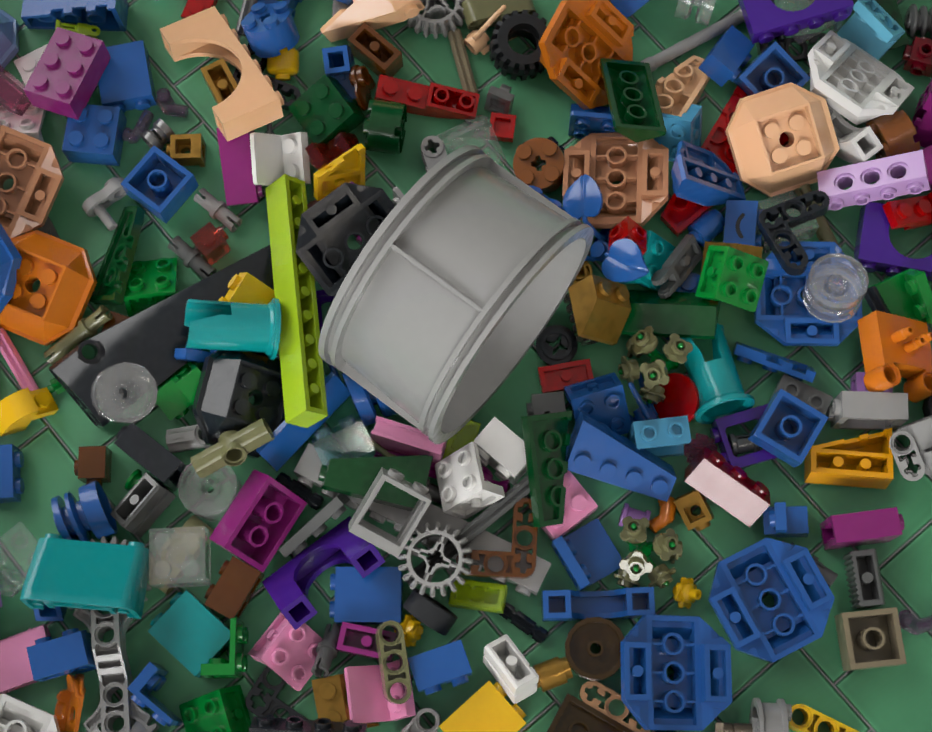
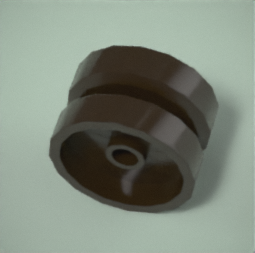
M601 617L585 618L576 623L568 632L565 642V657L571 670L579 677L590 681L605 680L613 676L621 667L620 642L624 639L620 628L613 622ZM594 643L596 646L601 647V651L598 654H593L590 651L591 645Z

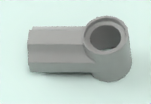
M198 424L166 430V444L171 453L211 447V445L205 444Z

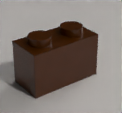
M364 22L347 39L353 56L378 77L380 74L393 77L403 67L402 52L367 23Z
M232 556L230 561L226 560L219 571L221 577L216 585L212 584L208 588L204 598L207 599L205 602L206 606L229 619H239L262 581L264 574Z

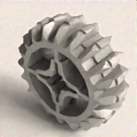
M421 0L425 6L423 9L424 13L407 19L409 28L414 27L416 34L423 31L425 38L429 34H433L436 40L438 34L442 33L446 38L448 36L447 31L452 30L455 32L456 26L462 27L463 19L465 18L463 15L464 8L461 7V3L464 0H452L455 4L453 10L449 8L447 0Z
M439 521L435 522V530H430L429 523L425 522L424 528L426 531L421 533L420 529L416 527L414 531L418 536L415 538L411 536L408 540L411 542L410 545H405L403 549L407 553L399 555L398 560H406V564L398 566L399 571L408 570L409 573L405 574L402 579L404 581H408L411 578L414 579L409 586L412 590L418 584L421 585L420 595H424L426 589L430 588V597L434 598L436 596V589H440L442 597H445L447 595L445 587L450 586L451 591L456 592V586L453 584L456 580L461 585L465 584V580L460 577V574L470 575L471 573L469 569L463 567L464 564H473V559L464 558V555L472 553V549H462V546L468 542V539L466 537L459 541L456 539L461 533L459 529H456L451 535L449 533L451 524L447 523L444 531L440 530ZM430 537H439V540L432 549L417 548L418 544ZM447 540L458 551V564L452 562V560H449L444 555ZM439 550L441 554L439 557L443 558V562L447 564L436 563L431 570L429 565L431 561L428 560L427 556H434ZM413 555L426 562L423 579L414 571L412 564ZM439 569L454 571L444 581L431 582L436 571Z

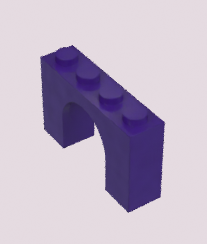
M738 0L752 44L758 42L765 44L772 41L775 37L782 35L792 36L805 28L816 29L829 21H843L851 15L854 6L853 0H815L803 10L786 11L777 7L771 0Z
M869 202L863 205L859 214L853 263L860 268V271L866 273L878 271L892 277L911 268L925 272L927 280L932 281V254L921 259L908 258L900 254L893 247L889 238L890 224L882 207L884 204Z
M351 516L347 517L262 581L281 613L295 630L318 613L309 601L308 591L313 581L322 572L334 565L349 563L355 567L362 578H365L386 562L373 544L349 532L348 524L352 519Z

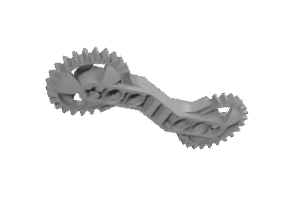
M102 536L101 543H109L107 538ZM113 536L110 544H119V539ZM124 539L120 544L128 545L129 542ZM149 573L148 580H151L153 577ZM147 584L146 591H149L152 588ZM67 607L70 610L75 609L73 616L83 622L91 633L92 653L100 682V702L93 715L83 723L88 732H115L113 730L114 721L117 718H123L124 726L117 732H156L160 726L156 723L150 725L153 717L143 711L130 698L133 693L127 689L133 682L126 652V631L133 618H127V614L118 612L117 614L109 613L103 615L101 610ZM109 630H114L113 639L107 643L103 642L104 634ZM117 690H122V699L117 703H113V693Z

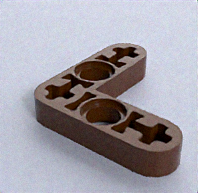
M522 498L514 506L511 552L472 550V553L467 555L471 556L473 561H480V555L485 556L483 561L484 572L478 571L480 565H471V573L466 576L526 579L532 576L536 567L538 527L527 525L517 527V522L523 523V513L518 512V509H522L524 504H528L529 509L532 510L530 498ZM529 513L528 524L533 523L532 513ZM521 531L531 533L533 538L531 544L527 546L520 545L516 538L518 533ZM515 549L520 551L532 550V555L526 554V563L531 564V568H527L525 573H520V568L515 567V563L518 564L521 561V553L515 554ZM457 555L456 563L458 564L459 556ZM490 558H501L504 563L502 570L499 572L491 571L487 565Z

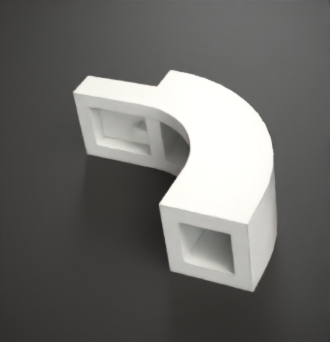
M828 106L840 148L836 154L837 157L856 164L867 161L883 148V145L870 126L864 128L854 127L837 111Z

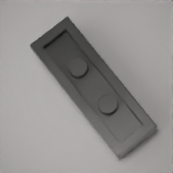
M339 494L278 549L286 558L291 553L297 556L308 546L306 540L311 535L317 538L328 528L325 522L331 517L336 520L347 510L344 505L350 500L348 496Z

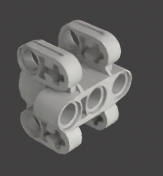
M932 415L898 427L890 437V449L901 475L906 480L917 481L924 474L932 476ZM898 435H906L910 439L911 444L905 448L899 447L895 443V438ZM913 450L916 453H912L911 459L914 464H920L917 472H913L912 469H906L909 464L907 454Z

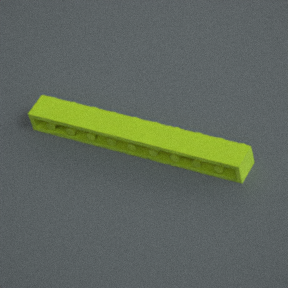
M284 174L265 188L275 298L279 299L281 307L279 354L285 423L308 428L328 416L323 360L318 351L320 329L315 278L296 253L301 214L308 210L305 181Z

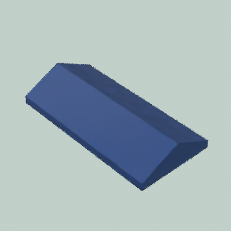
M333 372L324 379L328 416L308 428L288 424L284 420L273 432L275 439L256 449L276 472L351 396L349 389Z

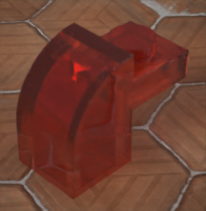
M340 132L329 143L312 142L305 150L309 155L310 163L317 170H320L357 144H360L355 134Z

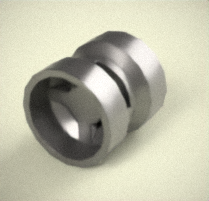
M159 118L153 123V128L145 130L140 136L150 148L156 146L162 151L164 144L170 142V135H175V133Z

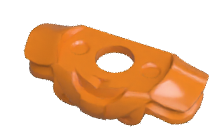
M68 674L66 676L67 689L61 690L56 697L58 701L55 706V716L57 717L60 732H78L86 691L84 674H75V677Z

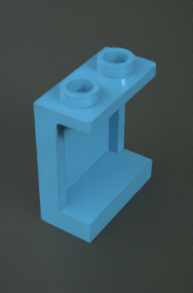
M688 415L635 421L629 429L627 438L636 445L637 449H646L659 458L684 455L683 444L691 442Z

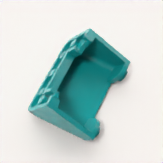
M47 533L45 538L38 539L22 587L20 601L30 609L44 610L45 605L49 608L59 606L109 611L111 614H117L118 612L127 614V618L142 619L152 552L145 548V544L141 542L131 541L128 545L68 540L62 539L61 535Z

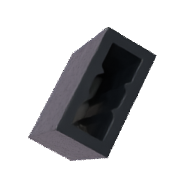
M131 422L129 426H124L117 433V440L114 444L172 491L175 492L190 474L191 470L180 459Z

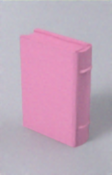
M376 416V424L374 430L371 431V439L381 447L407 456H433L432 463L435 464L442 460L447 441L441 444H434L418 428Z
M46 624L28 628L26 631L0 640V694H6L39 682L33 680L26 647L35 645V640L51 636Z

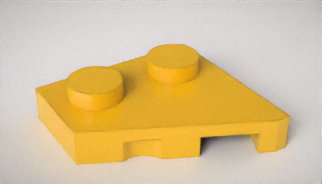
M362 143L357 144L313 174L314 197L317 201L326 197L345 182L350 183L352 181L355 184L365 186L366 148Z

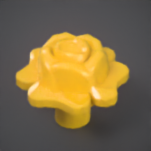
M681 577L680 582L673 587L672 591L673 599L678 602V607L681 609L684 607L690 609L692 603L700 600L702 592L700 589H697L693 578Z
M407 614L400 625L404 632L405 646L410 647L415 646L416 641L421 639L423 627L421 622L413 615Z

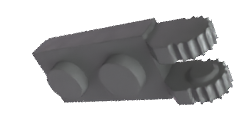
M693 234L685 235L662 265V269L653 274L651 281L654 286H660V289L657 291L660 298H669L678 287H681L703 257V253Z

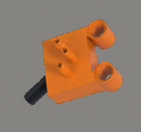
M875 286L864 290L863 296L872 310V313L857 320L865 368V387L869 392H884L898 385L901 378H906L907 381L903 385V391L908 393V399L911 402L917 403L932 396V349L930 344L932 332H928L927 323L891 314Z

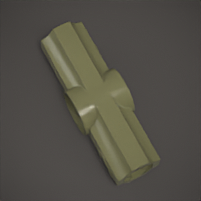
M261 418L240 431L229 430L222 433L218 438V443L191 457V464L200 478H205L226 465L231 467L241 465L245 462L248 453L274 440V434L266 420Z

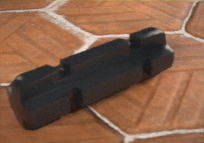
M281 472L275 480L306 501L311 508L318 510L323 504L324 498L316 492L313 494L311 489L295 479L291 480L287 474Z
M506 602L503 614L499 615L506 620H511L510 623L525 634L532 635V639L536 642L542 643L548 636V631L541 626L538 627L536 622L518 610L517 612L514 610V606Z

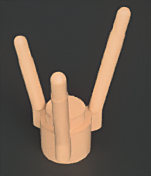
M502 5L479 30H472L463 40L466 47L474 55H477L479 52L485 55L489 52L487 42L490 39L485 31L506 9V5Z

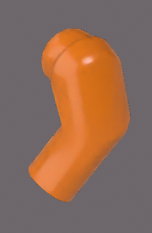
M669 496L667 502L658 499L660 514L649 521V528L654 534L674 521L676 512L674 497Z

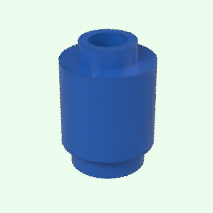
M715 209L706 211L688 226V234H693L698 245L704 247L705 241L711 242L724 230L725 218Z

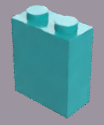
M186 590L184 593H177L169 603L171 607L164 614L161 612L155 616L150 623L152 627L148 632L195 677L200 678L201 664H209L210 658H219L230 646V629L191 592Z

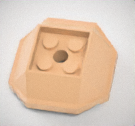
M792 82L740 98L725 131L740 181L760 191L767 197H773L801 188L800 186L818 182L817 172L827 170L840 149L826 99ZM783 132L789 138L788 144L785 147L779 141L780 135Z

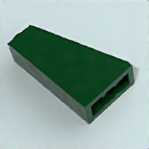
M433 456L329 459L327 465L322 464L318 481H322L321 489L363 499L383 467L388 471L390 468L396 469L405 476L404 479L412 484L414 481H417L426 486ZM385 481L373 502L412 511L419 499Z

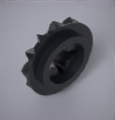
M562 325L546 327L536 340V351L540 360H543L548 365L571 362L577 353L578 342L575 334L569 328ZM561 337L560 346L564 347V349H558L557 353L555 352V355H552L553 347L549 344L555 343Z

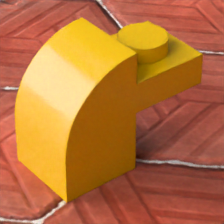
M47 387L33 391L25 388L12 393L0 401L1 437L24 431L32 420L56 414L59 408Z

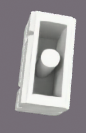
M507 634L484 647L483 663L502 686L513 704H517L537 691L539 675L533 667H529L530 663Z

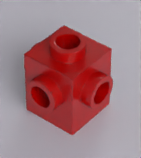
M629 216L609 230V249L615 241L627 238L633 240L641 249L642 255H644L647 244V231Z

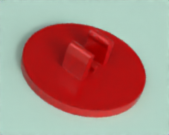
M668 374L670 377L669 383L667 385L659 384V386L665 389L664 395L666 398L664 402L654 404V408L659 414L658 417L661 419L688 415V421L690 422L695 417L694 414L699 407L697 387L684 374Z

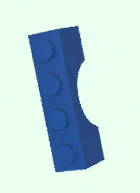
M634 587L608 591L544 590L541 593L542 622L577 621L590 617L637 619L643 615H656L654 587Z

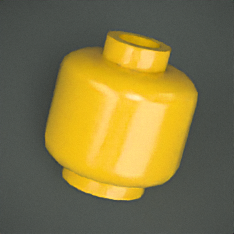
M287 47L279 50L281 55L267 58V72L275 75V79L280 81H289L290 76H294L299 72V51L295 48L288 51Z

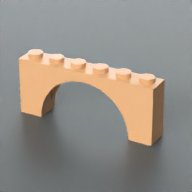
M215 6L160 28L164 47L174 62L192 57L224 58L226 62L232 64L241 72V79L233 93L224 101L212 107L216 125L227 142L284 117L281 107L284 105L282 95L278 90H273V85L268 75L263 76L258 61L251 59V54L246 44L240 43L236 30L234 28L230 29L226 16L224 14L220 15Z

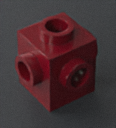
M915 37L911 45H906L902 55V59L905 60L903 70L909 71L916 76L932 78V39Z

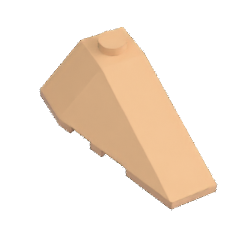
M353 0L352 5L347 9H340L320 30L332 43L349 38L364 22L374 30L417 16L425 6L421 0Z
M693 55L675 67L673 73L656 81L655 88L662 113L682 117V114L686 113L692 104H697L710 79L698 68L703 62V58Z

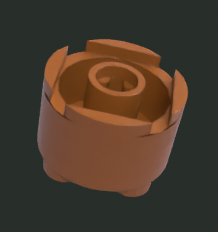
M903 109L900 111L896 110L893 115H882L867 121L866 127H871L883 145V148L876 154V159L920 150V142L915 143L913 136L917 134L916 129Z
M547 138L529 139L520 144L516 149L513 159L514 173L518 179L528 186L532 185L540 188L543 194L556 191L563 183L564 152L555 142ZM543 161L546 165H543L542 170L539 171L536 167Z

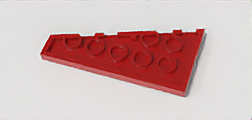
M738 85L701 148L717 155L727 164L732 173L736 172L737 174L738 172L725 131L736 110L739 99L748 96ZM784 132L779 138L782 146L786 145L789 141L787 134ZM674 193L664 209L660 220L678 237L688 226L713 206L706 207L676 197Z

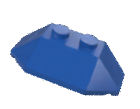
M683 140L678 143L671 170L672 188L676 197L706 207L726 204L727 200H746L743 184L736 172L732 173L727 164L717 155Z

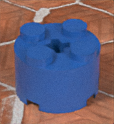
M286 1L266 5L264 2L255 3L251 6V12L241 21L243 31L252 51L260 58H271L281 55L279 50L287 47L289 51L300 39L297 26Z

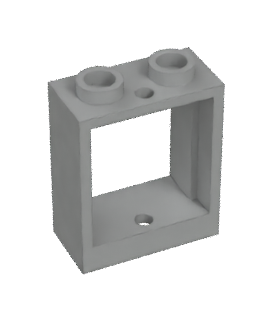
M841 391L828 407L826 416L829 418L827 421H830L831 429L883 431L884 429L892 428V431H895L909 420L908 393Z
M382 467L348 524L349 532L398 558L432 499L430 493H428L429 489L417 481H414L412 484L404 479L405 476L396 469L390 468L388 471ZM385 481L419 499L397 537L363 520L364 515Z

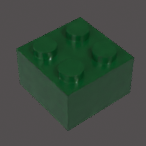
M324 74L288 107L314 144L328 151L366 118L340 82L327 74Z

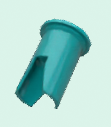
M273 298L268 304L188 299L184 326L189 327L186 348L265 353L269 360H274L277 356L281 333V307L279 299Z
M717 323L715 339H712L713 360L705 362L702 352L692 338H682L693 346V350L687 354V361L684 364L688 376L695 383L699 394V409L694 414L696 422L712 424L715 419L745 411L754 406V397L744 392L724 334L723 325Z

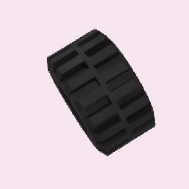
M516 10L512 11L511 17L506 14L502 17V21L499 20L491 37L489 51H491V61L495 60L494 67L497 70L501 68L502 75L506 76L508 73L511 75L510 79L516 80V77H521V81L527 80L528 76L533 79L537 76L538 72L541 74L545 70V67L540 62L541 50L538 43L547 28V20L544 17L541 20L537 18L538 13L533 12V15H530L528 10H522V14H518ZM514 37L527 38L533 43L536 51L526 55L519 54L512 50L508 41Z

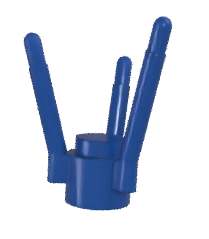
M640 373V378L638 379L640 388H643L644 379L642 377V374ZM629 382L628 386L639 406L638 409L633 411L634 418L629 414L631 425L635 421L658 419L657 415L659 414L653 404L648 402L644 404L634 384Z

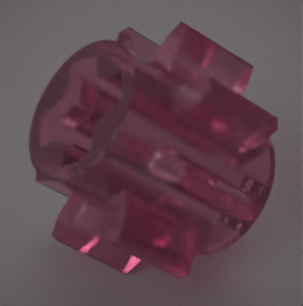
M697 433L696 439L691 438V442L684 445V455L688 458L687 463H691L704 447L718 452L717 446L713 444L715 440L708 438V435Z

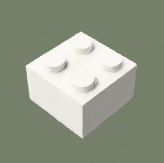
M494 416L473 442L477 443L481 464L485 467L489 464L496 470L494 474L501 481L509 480L512 485H515L527 471L524 440Z

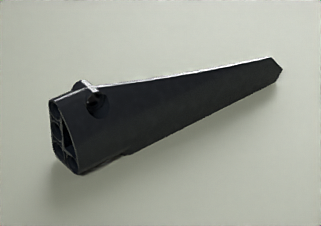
M270 245L96 336L79 343L50 366V372L92 423L98 428H103L142 395L151 392L188 362L174 358L175 348H185L188 340L189 327L184 326L185 308L188 299L218 301L222 296L225 297L229 291L228 284L235 274L239 275V273L244 272L250 273L274 290ZM85 345H89L95 350V355L90 360L82 355V348Z

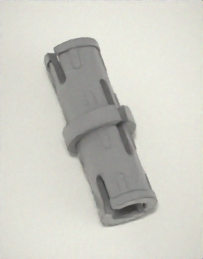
M205 188L199 190L205 199L197 193L195 194L193 200L206 209L212 219H218L231 232L237 230L231 221L240 227L242 219L230 211L225 202L222 200L218 201Z

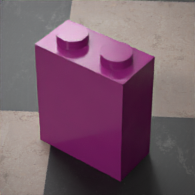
M897 507L831 515L820 523L824 550L890 542L902 535V530H904L903 516L898 514Z

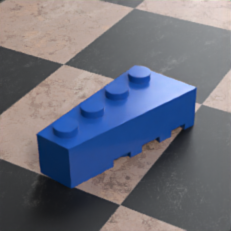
M23 0L21 18L28 29L55 30L56 19H59L63 23L77 25L79 22L99 27L100 31H126L129 4L127 0Z
M580 410L570 437V445L566 447L565 461L568 462V471L667 502L677 479L673 466L646 449H637L630 439L617 434L604 423L596 421L589 414Z

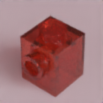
M211 222L207 223L190 237L194 247L211 266L231 251L226 241L229 239L226 232L220 226L215 228Z

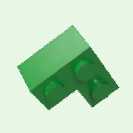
M188 361L159 386L149 392V395L170 421L174 418L178 420L188 413V407L193 405L201 371L193 362Z

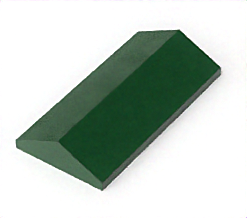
M601 58L600 67L614 130L636 143L664 136L666 128L650 64Z
M628 290L631 311L621 335H635L647 326H652L654 328L653 334L659 337H669L671 334L676 333L680 338L715 339L721 301L701 299L695 296L696 293L673 292L669 298L663 299L659 297L656 291Z

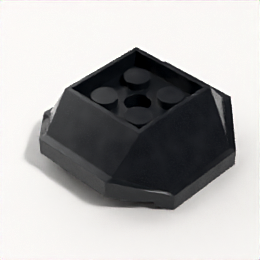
M345 182L301 214L296 253L328 296H336L359 254L395 207L382 188ZM352 234H358L362 239L361 246L355 250L350 249L347 245V239Z
M217 350L205 357L192 406V412L202 431L205 444L212 446L218 443V438L222 433L229 430L240 431L261 418L266 420L272 432L285 420L280 355L277 354L274 360H269L265 353ZM250 392L254 395L253 405L248 399ZM255 449L248 453L247 457L259 458L261 455Z

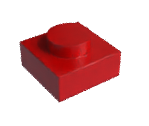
M491 112L488 139L513 143L516 115Z

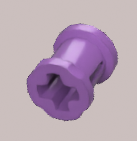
M625 503L618 526H623L622 520L627 516H631L633 519L647 518L649 520L651 511L646 510L644 512L634 509L628 503Z

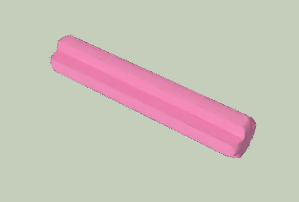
M0 328V352L22 389L28 388L29 391L39 389L4 328Z

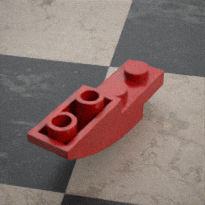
M380 74L374 99L407 104V113L446 119H475L480 94L433 82L427 86Z
M932 192L924 196L888 201L882 206L891 229L904 228L905 231L932 224Z

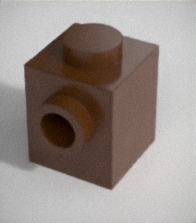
M106 446L79 447L78 460L74 462L75 475L86 484L93 481H98L101 486L102 483H111L112 451Z

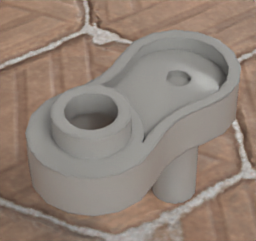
M123 177L109 179L103 189L89 196L82 204V209L89 217L98 216L109 231L114 230L118 225L106 209L127 195L121 186V182L124 180Z

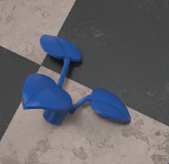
M581 175L567 189L563 198V209L574 218H582L584 224H588L593 228L594 235L598 239V241L592 244L590 248L591 255L587 256L585 261L594 262L596 260L601 262L602 273L608 280L613 282H630L647 275L649 269L644 261L641 249L633 240L627 238L619 239L612 243L609 249V243L605 241V237L601 236L588 221L587 217H595L600 213L603 197L597 182L589 175Z

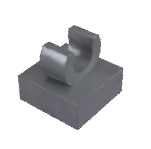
M502 84L500 88L491 86L487 93L484 109L495 113L510 114L515 95L510 93L512 87Z

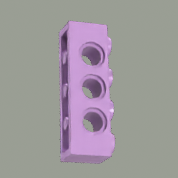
M923 150L817 172L819 191H823L829 196L828 210L833 211L853 205H865L882 199L891 200L897 196L907 194L916 195L930 190Z

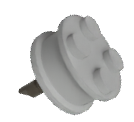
M753 698L750 707L749 723L715 722V732H789V721L792 718L791 704H786L784 699H777L776 703L761 702L760 698Z

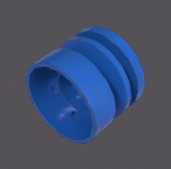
M93 481L79 487V501L70 491L64 494V500L59 495L51 499L54 522L63 539L90 542V531L99 540H101L102 536L107 538L117 534L116 520L110 515L113 511L98 481Z

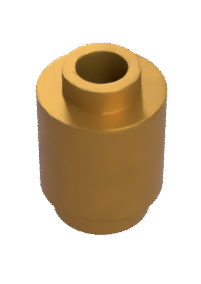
M557 656L533 666V669L539 675L537 688H541L542 692L566 684L568 679L573 678L566 657L559 659Z

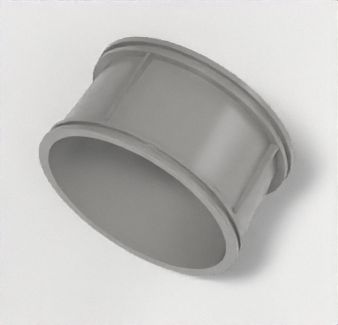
M466 145L458 148L440 160L415 183L392 209L365 245L342 282L326 315L319 338V355L326 363L345 373L418 428L423 434L428 436L431 442L441 444L460 431L483 408L535 343L569 291L568 287L572 286L590 250L594 230L588 224H582L580 220L566 213L498 165L479 147Z

